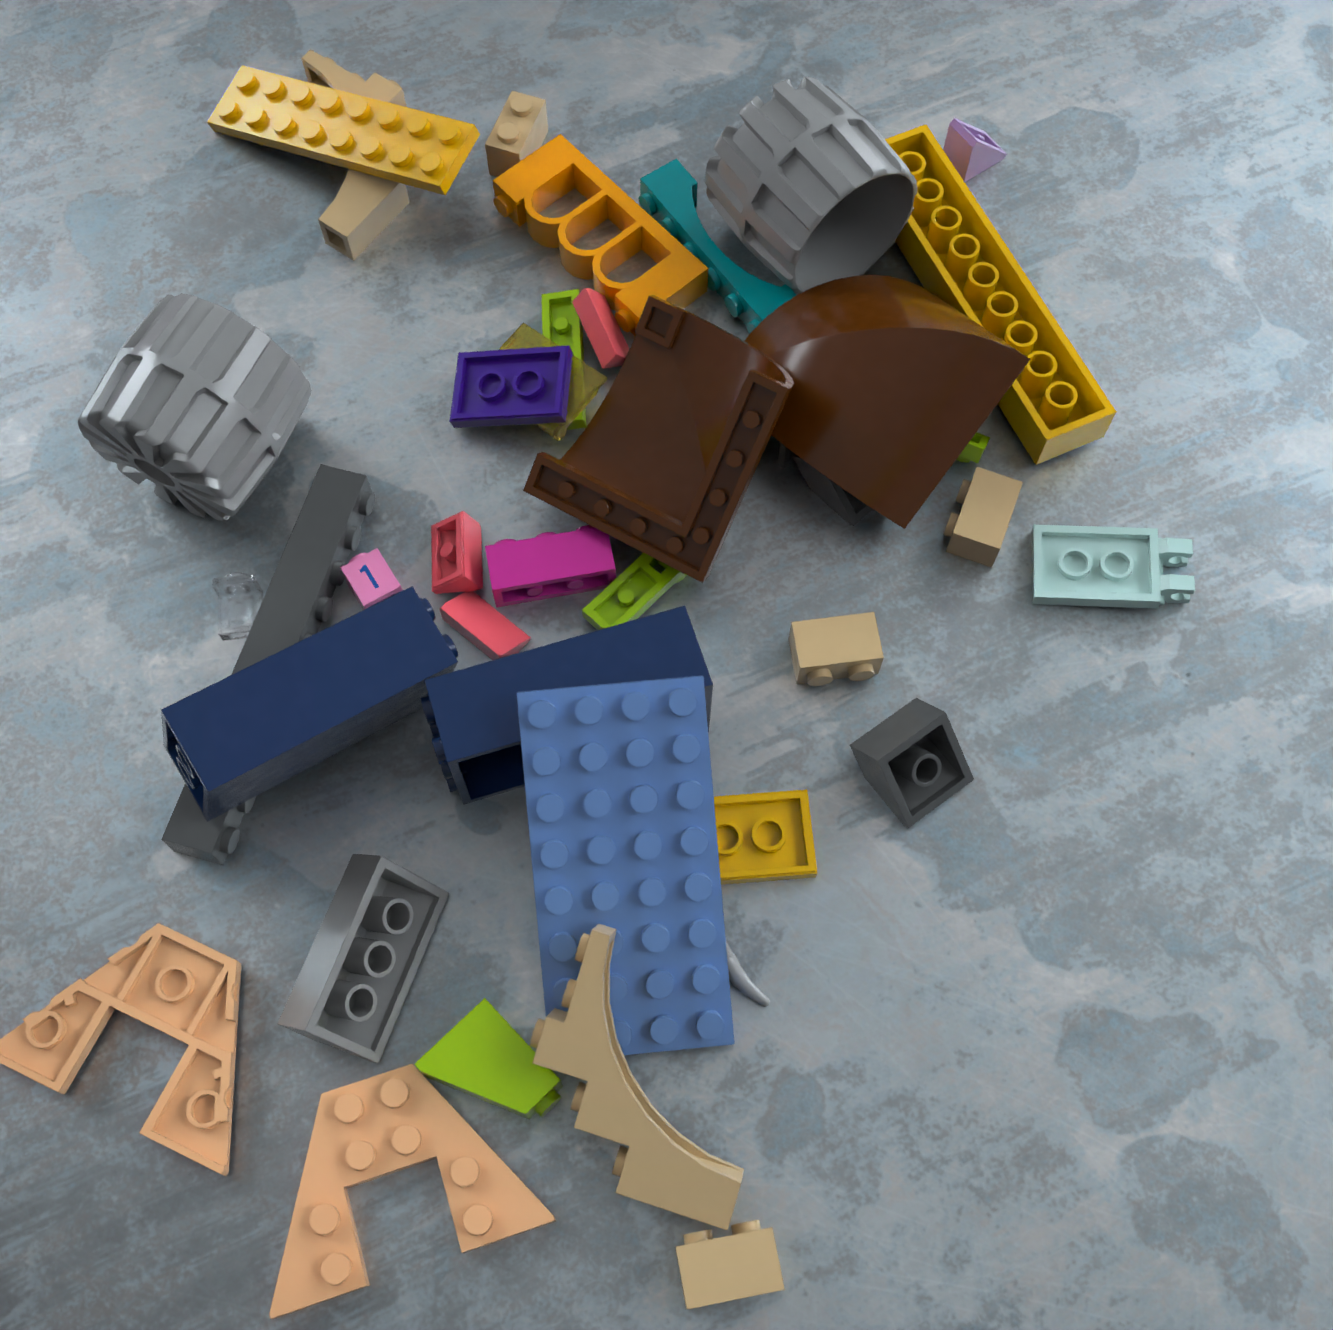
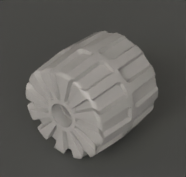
M804 76L797 89L792 87L789 79L774 84L773 95L770 101L764 104L758 96H755L739 111L744 121L739 129L731 125L725 127L714 146L718 156L709 158L707 162L704 181L707 185L706 193L709 201L742 244L798 295L814 286L835 279L860 276L867 272L894 244L899 233L908 222L914 209L913 203L917 194V181L910 173L906 164L875 127L828 86H824L816 78Z
M183 293L177 296L168 294L158 302L123 344L78 418V426L83 437L89 440L91 447L105 460L117 463L118 470L135 483L140 484L145 479H148L155 483L154 493L159 498L172 505L179 499L192 514L206 518L208 513L214 519L224 521L238 513L270 471L306 408L312 391L309 381L300 370V366L272 338L259 328L216 303L214 304L197 296Z

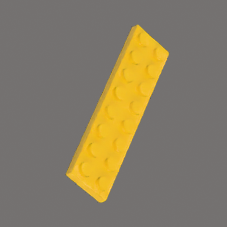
M241 65L207 121L214 132L442 195L447 194L480 135L475 124Z

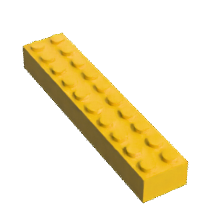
M925 124L885 139L906 164L910 173L917 181V194L913 203L914 209L895 242L926 290L935 294L1030 358L1025 368L1001 398L998 406L1035 465L1104 437L1116 414V410L928 126Z

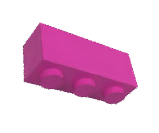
M585 525L577 528L575 531L559 534L544 532L535 538L518 541L503 539L494 545L485 546L496 608L605 589L616 579V568L609 535L591 525Z

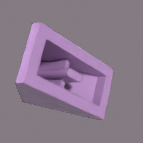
M956 118L949 124L943 150L964 182L1002 161L1007 155L985 131Z

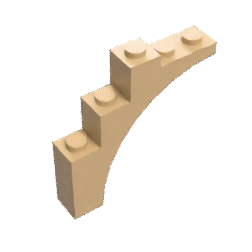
M311 49L301 58L307 80L310 83L406 107L403 88L393 80H387L374 73L365 81L357 73H350L338 66L331 58L323 57ZM348 169L346 178L335 199L318 219L325 243L354 261L410 203L406 184Z
M598 924L591 930L590 935L583 933L580 939L575 961L582 962L577 980L569 979L561 1004L562 1007L569 1008L568 1012L554 1008L546 1016L545 1020L540 1018L537 1020L530 1041V1046L537 1048L533 1064L587 1081V1084L579 1082L573 1097L571 1110L578 1112L574 1128L629 1146V1148L620 1146L612 1170L613 1175L620 1177L616 1189L617 1194L728 1230L744 1169L709 1154L680 1134L652 1106L631 1074L617 1040L610 1005V961L617 929Z

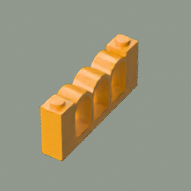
M561 134L493 180L495 194L493 202L498 212L503 217L512 219L519 227L527 222L528 233L540 245L559 248L561 264L568 273L576 278L593 279L594 290L605 295L611 310L615 311L614 317L623 331H630L636 336L635 329L649 295H655L684 309L707 292L708 267ZM574 188L587 199V201L562 217L548 218L539 214ZM607 219L622 231L603 246L593 250H582L573 246L577 240ZM641 250L657 263L631 282L619 283L611 281L606 277L610 272Z

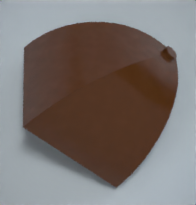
M879 275L850 276L814 286L779 306L745 339V342L782 366L790 374L794 382L771 435L835 484L904 529L1030 361V358L925 288L907 280Z
M649 295L635 329L636 336L613 385L594 417L560 460L545 452L537 453L523 491L703 583L710 575L794 382L790 374L782 366L752 345L655 295Z

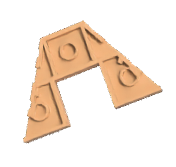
M158 923L143 933L134 945L124 947L109 957L108 960L110 962L86 979H78L54 996L49 1005L39 1012H32L23 1018L24 1022L0 1039L1 1064L64 1095L115 1009L189 1045L139 1133L221 1175L227 1176L230 1161L241 963Z
M413 1064L321 1093L269 1312L270 1319H276L370 1286L347 1191L348 1188L437 1159L461 1253H466L556 1222L555 1216Z

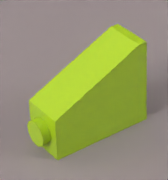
M485 998L414 1064L428 1079L529 1120L536 1113L543 1117L562 1098L558 1093L563 1087L559 1077L551 1069L533 1064L535 1051Z

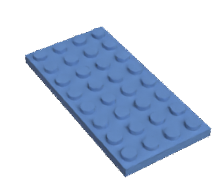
M704 676L517 692L546 1016L554 1008L568 1012L569 1008L562 1007L561 1004L569 979L577 980L582 962L575 961L580 939L583 933L590 935L591 930L595 926L602 924L617 929L610 961V1005L617 1040L624 1055L735 1044Z

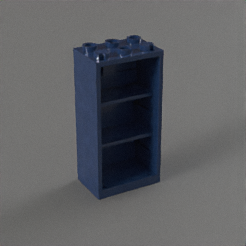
M411 586L161 709L164 747L206 821L208 822L422 709L420 698L429 696L425 680L453 672L458 663L456 659L458 657L457 648L452 639L447 634L442 635L434 623L435 613L426 598H419L415 589Z
M684 605L426 679L425 684L429 696L420 699L427 723L430 725L433 735L432 743L439 765H441L450 792L458 790L463 805L525 787L517 692L704 676L709 732L713 683Z

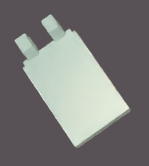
M1033 524L1031 531L1032 604L1158 609L1159 605H1164L1165 602L1189 603L1190 594L1195 592L1194 576L1163 575V566L1187 567L1188 558H1191L1193 555L1192 539L1158 538V528Z

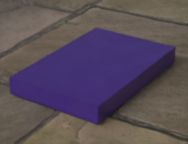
M570 346L458 353L449 422L454 428L566 422L573 357Z

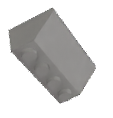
M352 854L277 1024L314 1041L368 1061L379 1063L449 893L383 856Z

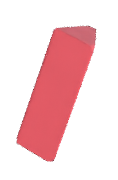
M584 288L572 303L602 369L622 366L630 349L605 295L591 288Z
M461 511L432 525V592L442 594L482 589L481 525L465 511Z
M474 591L463 592L439 608L442 619L492 660L519 653L531 640L530 636Z

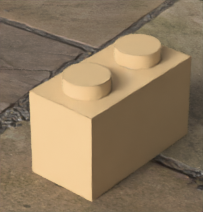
M511 91L485 143L489 175L500 176L541 147L548 133L545 99Z
M976 467L972 480L963 479L955 502L963 504L960 513L951 512L943 535L951 537L946 552L992 567L1000 551L1023 482Z
M875 612L791 622L788 641L796 684L808 683L810 686H823L829 684L834 679L849 678L852 681H863L879 673L884 656Z
M759 1220L731 1225L732 1235L713 1239L712 1229L683 1235L685 1245L676 1246L675 1251L686 1310L785 1290L773 1228L761 1229Z

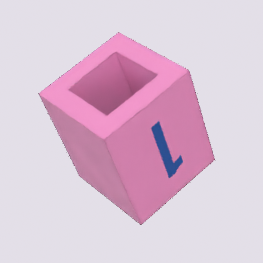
M378 548L369 553H360L354 556L348 564L340 567L349 588L363 610L403 591Z

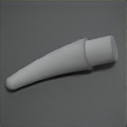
M726 941L729 982L753 1001L762 1006H768L770 1003L769 998L752 983L740 965L736 954L733 955Z

